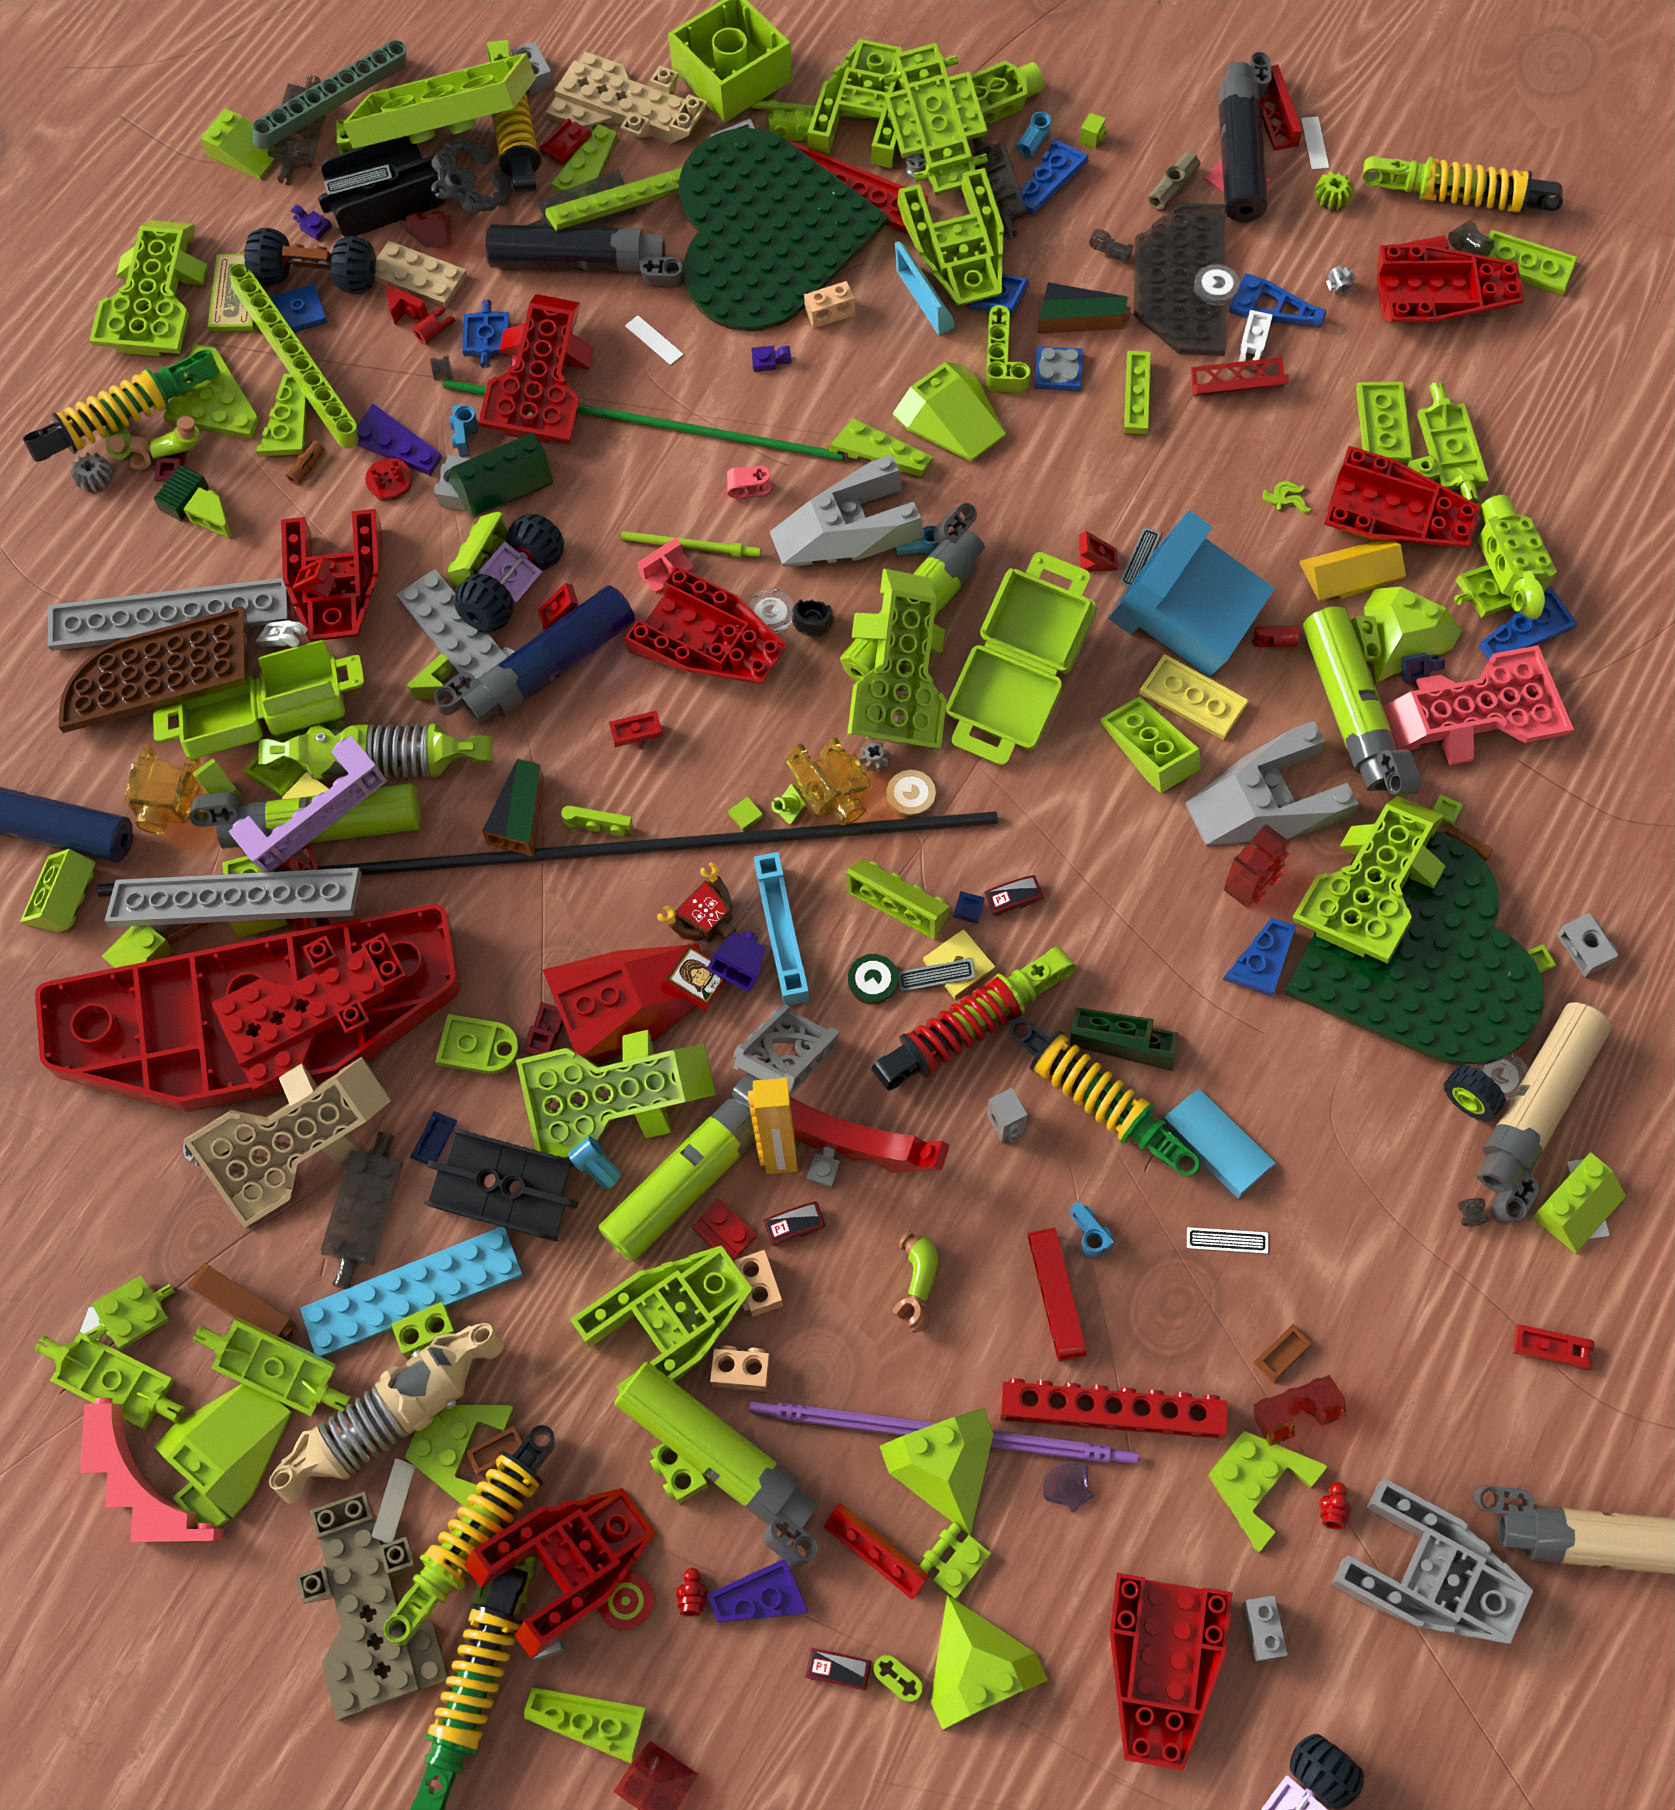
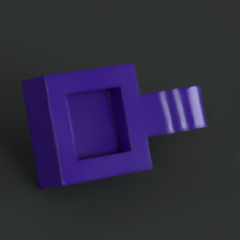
M297 204L291 209V212L295 214L293 219L300 223V230L316 241L332 227L328 219L315 211L307 214Z
M774 346L752 348L753 371L776 370V364L792 363L790 346H782L777 351H775Z

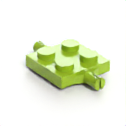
M1489 565L1460 574L1455 580L1464 592L1454 597L1455 602H1457L1456 604L1461 605L1468 601L1471 602L1481 617L1512 607V597L1501 593Z
M139 1275L91 1304L98 1315L100 1325L85 1334L90 1343L106 1334L114 1341L120 1351L169 1322L162 1309L161 1301L175 1294L170 1284L154 1292V1290L147 1286L142 1276Z

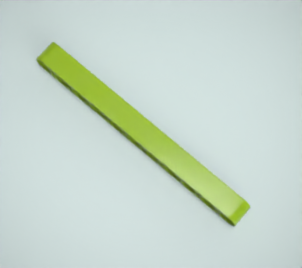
M238 263L232 265L229 269V275L234 293L336 442L342 448H354L358 444L355 420L250 270L246 271L245 264Z

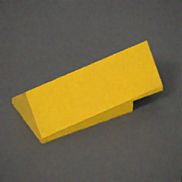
M1376 540L1300 561V565L1319 602L1336 596L1341 600L1406 578L1401 544L1394 541Z

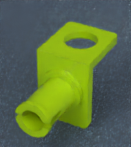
M806 782L791 783L782 797L774 798L775 801H772L771 806L774 812L778 813L787 823L792 824L808 802L820 801L822 797Z

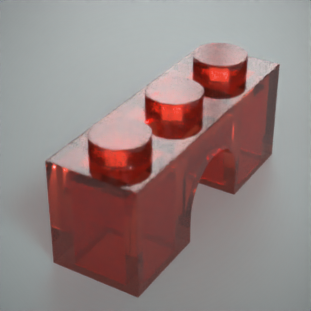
M1330 1375L1313 1379L1305 1385L1290 1388L1284 1393L1271 1398H1264L1258 1403L1253 1404L1255 1422L1269 1446L1295 1437L1293 1417L1298 1414L1305 1413L1314 1416L1320 1426L1346 1417L1345 1398Z

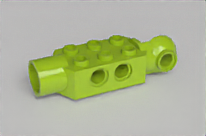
M1005 60L971 75L986 126L1022 111L1026 98L1044 90L1043 75L1034 62L1018 68Z
M1493 496L1481 505L1479 514L1485 526L1477 541L1501 593L1512 597L1513 609L1528 619H1538L1545 605L1544 592L1553 580L1557 570L1532 519L1518 514L1509 496Z

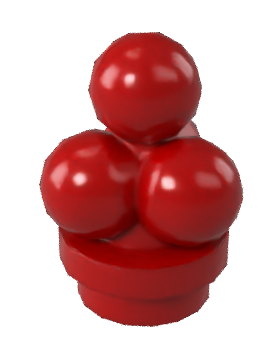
M1334 1482L1329 1488L1331 1496H1323L1319 1501L1322 1525L1326 1528L1343 1530L1345 1524L1349 1521L1351 1506L1345 1497L1347 1493L1346 1486L1341 1482Z
M691 1567L683 1575L686 1583L676 1589L677 1607L680 1609L682 1616L697 1617L703 1614V1609L706 1607L705 1599L707 1598L706 1594H708V1591L704 1585L698 1583L701 1578L699 1570Z

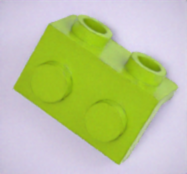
M796 108L792 112H785V110L779 109L768 113L770 132L790 141L807 140L808 129L812 120L811 110Z

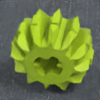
M1330 171L1328 175H1322L1315 188L1316 200L1320 201L1321 206L1327 205L1329 210L1332 207H1335L1337 210L1341 206L1346 207L1353 196V181L1348 180V175L1341 176L1340 171L1337 174H1333Z

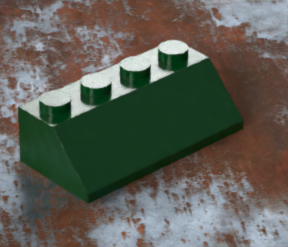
M533 432L453 466L449 477L450 484L472 519L551 485L554 482L546 452Z

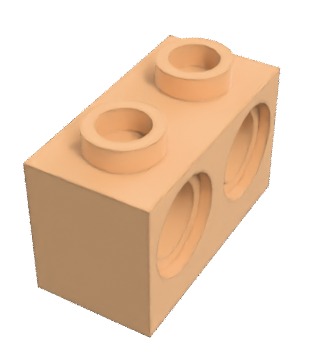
M847 281L804 295L805 312L813 329L855 315V297Z
M765 1250L734 1260L737 1268L753 1288L751 1294L742 1304L745 1311L750 1310L752 1317L783 1307L782 1298ZM749 1267L759 1269L758 1274L754 1277H748L744 1272ZM757 1292H765L768 1295L764 1302L754 1301L753 1296Z
M728 1345L721 1346V1349H714L710 1379L712 1387L767 1392L770 1366L769 1353H764L765 1350L760 1348H749L748 1352L737 1351V1347ZM724 1361H732L735 1364L730 1372H722L720 1365ZM752 1363H758L762 1366V1370L756 1375H751L747 1372L748 1366Z

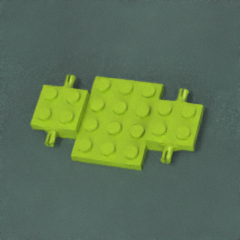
M937 43L894 54L897 72L884 74L886 84L899 80L903 90L888 93L884 96L901 156L905 158L923 153L926 170L913 173L915 183L928 179L932 184L935 196L962 189L963 173L974 171L975 166L988 163L986 153L973 157L967 140L987 135V128L970 71L948 77L946 67L958 65L957 55L943 58Z

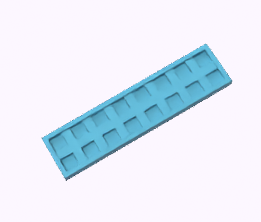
M499 1227L300 1308L314 1353L325 1358L393 1330L392 1323L439 1302H443L446 1307H450L521 1278L523 1274L506 1228Z

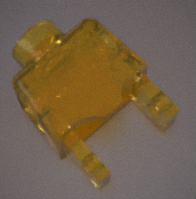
M832 738L820 752L823 759L813 762L804 745H796L785 761L797 779L793 787L814 817L834 814L841 825H847L859 819L866 811L861 800L871 790L872 783L856 754L847 755L839 740Z
M143 743L138 762L132 763L130 766L124 792V801L137 817L135 825L139 829L153 834H163L168 822L182 824L188 821L193 800L200 791L197 780L192 773L202 766V760L200 757L196 759L186 757L183 770L175 769L169 765L168 761L157 759L158 755L151 744Z

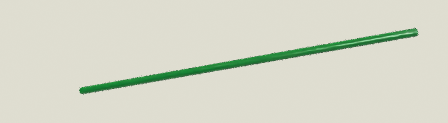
M447 379L443 383L445 389L483 396L486 391V386ZM579 404L577 413L833 460L843 461L844 452L842 451L833 453L829 449L590 405Z

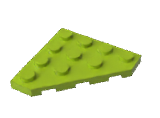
M194 344L189 357L198 351L210 350L220 373L213 379L206 380L193 388L181 392V396L171 398L169 402L170 407L166 409L163 416L165 422L177 425V420L180 417L188 416L194 420V424L198 429L252 439L259 420L216 348Z

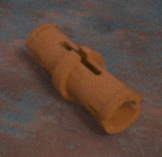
M313 440L306 451L296 458L297 462L286 474V478L293 484L298 485L307 471H311L314 468V462L324 452L325 448L319 442Z

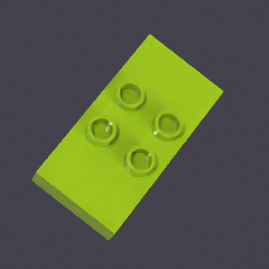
M524 53L369 93L344 121L343 125L353 149L407 135L411 143H421L436 135L435 128L448 125L452 134L461 133L476 125L475 118L514 109L536 77L528 55Z

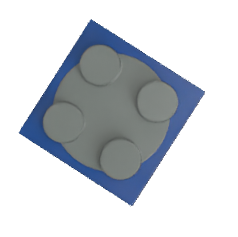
M1037 346L1035 388L1080 391L1083 349Z

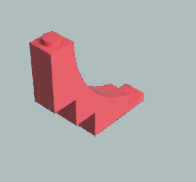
M95 1398V1404L84 1405L80 1473H107L105 1507H133L131 1542L217 1541L224 1539V1528L214 1529V1523H197L196 1527L198 1513L183 1509L169 1501L154 1489L142 1475L133 1460L125 1437L123 1404H114L113 1398Z

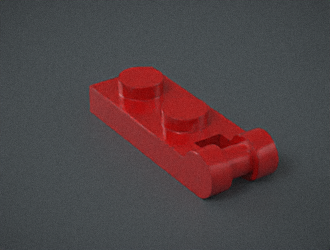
M1518 1324L1515 1330L1513 1354L1574 1366L1581 1370H1592L1593 1360L1590 1359L1591 1351H1594L1595 1342L1586 1338ZM1573 1347L1579 1349V1356L1572 1355Z

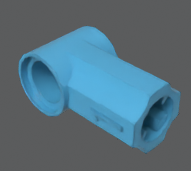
M1037 112L1032 116L1031 124L1016 146L1020 154L1026 158L1033 157L1042 142L1049 138L1051 117L1046 112Z
M929 525L924 527V538L896 547L897 555L924 553L929 556L939 545L933 535L936 526Z
M591 1136L587 1137L568 1153L574 1166L580 1171L585 1170L603 1189L611 1188L621 1177V1171L604 1155L601 1145Z

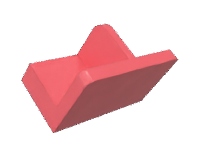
M674 538L637 562L640 576L655 593L664 590L663 582L675 565L689 572L694 570L693 564L683 554L682 543L677 538Z

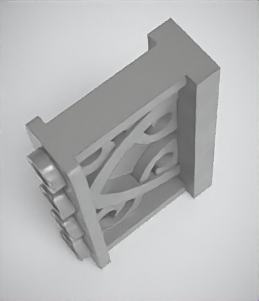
M785 1004L779 1011L775 1010L768 1021H763L756 1033L752 1032L744 1044L740 1043L737 1046L733 1055L736 1059L733 1068L737 1071L742 1069L761 1080L787 1078L789 1096H791L833 1053L840 1031L832 1027L827 1030L791 1011L790 1006ZM793 1043L795 1044V1051L800 1057L793 1055L779 1057L774 1050L773 1044Z

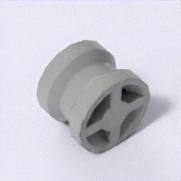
M923 153L906 158V172L910 178L914 179L913 173L926 170Z

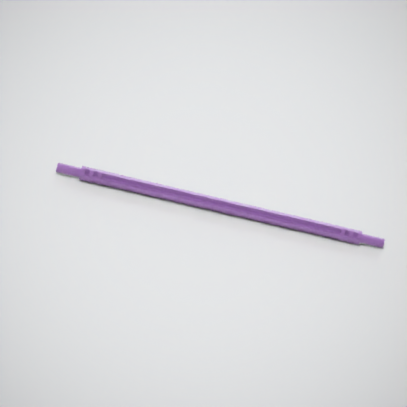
M750 1402L749 1413L776 1416V1419L900 1436L936 1424L778 1402V1405ZM993 1431L994 1437L991 1448L1109 1463V1460L1133 1464L1138 1462L1137 1452L1111 1449V1446Z

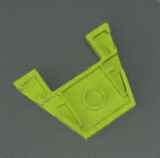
M455 1405L450 1409L446 1408L433 1417V1423L420 1432H415L405 1458L461 1505L469 1507L467 1503L468 1496L470 1494H479L476 1484L457 1478L466 1455L465 1451L470 1446L478 1424L504 1431L509 1425L515 1408L510 1405Z
M1243 1431L1208 1476L1227 1507L1229 1506L1238 1520L1241 1529L1243 1528L1250 1539L1254 1550L1259 1553L1274 1535L1275 1531L1253 1513L1254 1508L1286 1469L1311 1488L1326 1470L1327 1466Z

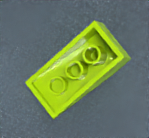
M1140 696L1100 719V723L1143 777L1160 793L1201 770L1199 748Z

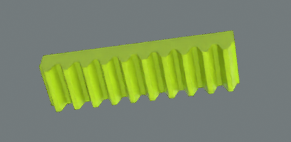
M1127 351L1124 434L1147 435L1151 352Z

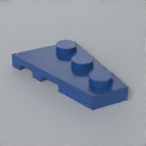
M1271 917L1246 951L1238 958L1234 966L1226 973L1223 980L1273 997L1296 925Z

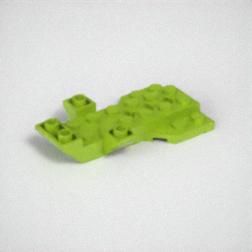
M151 220L140 226L136 244L121 256L116 274L117 278L127 279L126 284L118 289L119 292L109 299L105 297L98 303L89 339L92 346L115 348L117 353L161 357L162 352L180 354L189 313L175 297L178 282L180 279L182 284L204 285L208 269L206 263L186 253L187 245L192 244L195 224Z
M883 569L880 593L884 594L882 613H855L852 638L872 642L878 641L875 668L853 685L847 734L907 746L941 749L947 700L942 692L937 690L932 682V677L928 673L930 653L942 654L945 630L934 624L937 598L929 577ZM899 665L904 667V672L900 673ZM896 689H898V691H901L900 697H897ZM893 714L898 716V721L893 720Z
M1396 796L1385 805L1375 824L1351 826L1340 845V849L1356 855L1354 862L1350 866L1341 868V871L1316 875L1293 915V922L1316 931L1317 937L1364 957L1367 954L1385 963H1389L1412 921V916L1405 904L1401 891L1409 875L1410 879L1434 889L1445 869V865L1426 848L1428 841L1431 837L1433 838L1440 826L1444 815ZM1375 878H1379V879H1380L1379 882H1378V881H1377V882H1372L1371 880L1374 881ZM1364 898L1368 899V902H1365V903L1359 902V901H1363ZM1352 919H1355V920H1356V923H1353V924L1347 923V921H1348V922H1351Z
M649 1030L623 1035V1062L603 1067L596 1066L570 1048L516 1060L535 1149L539 1152L542 1151L562 1158L569 1157L568 1153L589 1136L598 1142L611 1119L635 1114L645 1138L672 1133L667 1106L717 1095L705 1043L654 1054ZM604 1086L607 1090L611 1091V1096H608L609 1100L600 1095V1091H604ZM578 1092H580L581 1096H585L583 1106H581V1103L575 1102V1097H579ZM553 1098H555L556 1102H560L558 1112H556V1109L550 1108Z

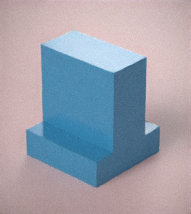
M1188 510L1155 549L1108 619L1130 635L1138 627L1142 628L1205 675L1211 677L1229 659L1275 588L1206 539V536L1213 527Z

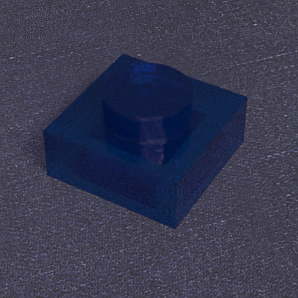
M960 891L953 918L978 924L985 897Z

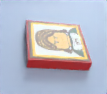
M688 944L664 978L662 985L706 1011L726 980L706 970L712 957L693 945Z

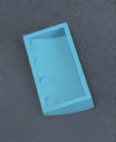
M900 241L896 242L897 272L939 336L954 329L955 325L952 315L907 247Z
M1200 1088L1176 1106L1163 1119L1166 1122L1164 1127L1180 1140L1186 1148L1193 1152L1200 1162L1237 1199L1276 1164Z

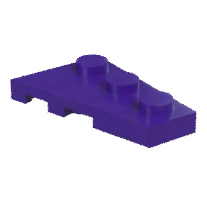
M784 1559L706 1594L718 1623L808 1614L787 1561Z

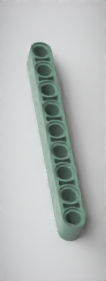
M399 40L390 41L255 120L252 135L254 145L260 149H267L403 69L407 53L405 43Z

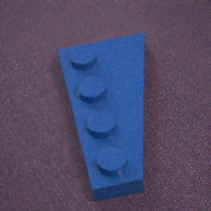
M1053 139L1051 148L1043 155V161L1040 166L1035 168L1032 179L1027 181L1017 197L1016 207L1034 216L1089 162L1087 154Z
M1552 586L1544 592L1545 605L1538 619H1528L1518 612L1505 625H1501L1481 641L1479 648L1488 661L1494 653L1537 646L1575 629L1577 622Z

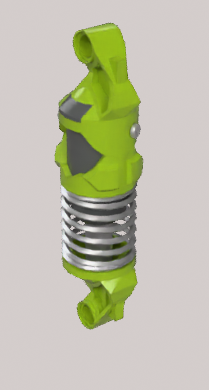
M438 723L426 724L424 728L420 724H417L415 728L411 724H408L405 728L399 724L396 729L392 724H389L387 728L383 724L377 728L371 724L351 725L344 730H328L323 725H314L304 735H299L284 743L276 739H262L258 741L259 766L278 767L281 766L282 762L290 759L299 763L313 779H325L335 774H348L331 751L335 749L339 741L350 736L354 738L380 772L384 773L387 778L391 775V771H393L396 778L399 777L401 761L403 776H409L411 761L412 774L415 778L419 775V760L423 777H440L451 762L462 756L469 758L471 763L492 762L491 736L479 735L458 740L448 736ZM409 729L412 735V741H408ZM400 730H401V733H402V736H403L402 741L400 740V737H399V731H400ZM418 730L421 734V741H417Z

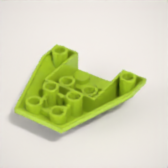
M944 362L912 385L893 412V417L908 431L971 462L1006 437V433L978 379L960 363Z
M240 1384L174 1424L154 1447L206 1497L234 1518L254 1496L292 1412L278 1400L245 1384Z

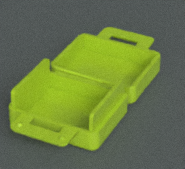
M1043 552L1034 554L1026 573L1009 568L980 630L985 646L977 645L972 648L946 705L948 716L958 721L952 736V743L955 746L1001 765L1008 762L1015 746L1027 751H1033L1037 748L1063 690L1061 680L1055 675L1057 672L1068 674L1072 670L1097 614L1095 602L1082 596L1090 579V574L1087 570ZM1043 569L1073 580L1069 590L1039 579ZM974 728L1001 739L999 746L995 747L969 736L971 729Z
M324 640L261 656L258 659L262 669L259 679L254 680L252 676L248 675L249 684L179 702L178 704L156 710L153 713L154 740L158 743H164L180 738L186 756L190 759H196L259 741L263 735L261 718L263 717L269 732L275 736L339 719L346 712L343 693L361 688L364 684L360 656L352 655L336 660L334 655L328 652ZM347 668L349 680L341 682L339 670ZM179 714V727L169 730L168 717Z

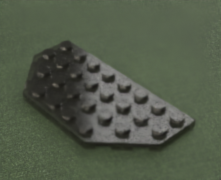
M1179 203L1170 214L1162 216L1151 225L1149 230L1145 233L1141 232L1135 237L1134 316L1178 354L1225 356L1226 296L1225 294H1211L1202 286V278L1206 272L1216 269L1225 271L1224 204ZM1212 277L1217 281L1212 287L1218 289L1225 285L1223 277Z

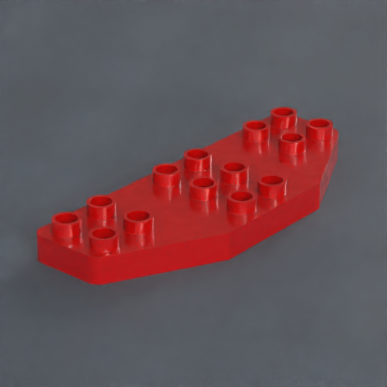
M430 904L44 982L35 991L40 1060L59 1079L183 1112L284 1093L280 1081L257 1093L253 1091L211 1003L258 979L289 986L314 973L315 971L302 947L325 935L340 960L362 949V943L385 932L407 977L388 999L365 1010L370 1023L347 1035L340 1023L317 1034L315 1042L311 1044L307 1054L308 1059L305 1068L317 1084L316 1086H318L361 1057L367 1063L458 995L461 983L451 922L441 905ZM306 1006L301 1008L302 1013L307 1011ZM282 1018L277 1020L278 1025L283 1023ZM259 1030L253 1032V1037H257L259 1035Z

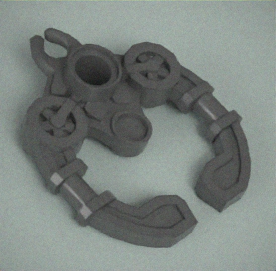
M457 138L452 144L446 143L443 149L432 159V166L438 173V181L433 183L431 190L436 192L437 187H439L440 193H436L437 198L455 199L461 202L462 207L471 214H478L479 211H493L498 205L503 206L506 204V198L510 190V179L501 169H495L491 174L492 182L498 188L494 192L493 198L489 195L484 197L478 190L471 189L477 180V176L472 170L455 169L457 151L461 154L470 153L477 162L487 165L494 156L485 146L477 142Z

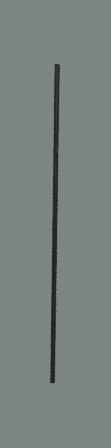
M994 811L535 849L533 857L513 851L317 867L318 870L359 868L362 875L988 825L997 824L998 820L997 812ZM115 883L98 884V896H111Z

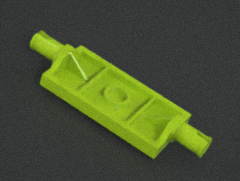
M1437 382L1432 383L1429 386V390L1434 403L1429 408L1419 409L1417 416L1429 456H1432L1440 472L1438 483L1452 491L1461 490L1464 498L1478 504L1480 498L1478 497L1476 487L1487 486L1489 480L1465 403L1454 404L1447 397L1443 382H1439V388Z
M239 1317L234 1320L227 1334L221 1335L200 1325L195 1333L197 1335L193 1337V1342L214 1350L216 1359L211 1369L309 1416L314 1414L317 1405L321 1402L334 1409L345 1411L351 1399V1396H347L329 1387V1380L337 1366L336 1364Z
M79 1332L75 1340L69 1345H61L47 1336H42L39 1341L48 1347L46 1348L38 1343L35 1347L36 1352L55 1360L56 1371L50 1379L51 1382L95 1404V1398H113L114 1404H123V1419L144 1430L147 1429L155 1413L177 1423L181 1417L172 1411L174 1410L182 1415L185 1411L183 1405L165 1398L175 1381L174 1379L98 1340L90 1343L86 1334Z

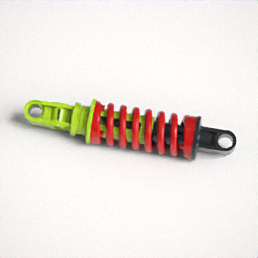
M1056 946L1021 970H1014L1008 978L998 973L993 979L984 984L983 989L977 988L972 992L971 996L961 998L960 1004L954 1003L950 1005L949 1011L943 1010L939 1012L937 1019H928L926 1026L919 1025L910 1033L902 1034L899 1037L902 1046L888 1055L879 1058L873 1064L871 1070L888 1091L899 1087L904 1081L918 1072L923 1077L928 1078L931 1076V1073L939 1068L935 1058L937 1055L944 1063H948L951 1061L948 1048L956 1056L962 1054L959 1042L967 1048H972L974 1046L972 1038L975 1037L979 1041L984 1040L985 1029L991 1034L995 1033L997 1030L996 1022L1001 1026H1006L1008 1020L1011 1021L1022 1017L1025 1014L1024 1004L1034 1002L1036 996L1071 976L1076 969V964L1060 946Z

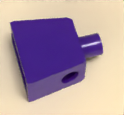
M746 931L743 935L732 932L716 950L706 970L750 992L759 976L765 948L756 943L758 938L753 932Z

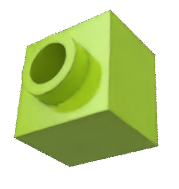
M1089 113L1081 127L1079 143L1096 149L1100 141L1103 142L1107 134V128H1105L1106 118Z
M1431 455L1409 461V468L1438 482L1440 472Z

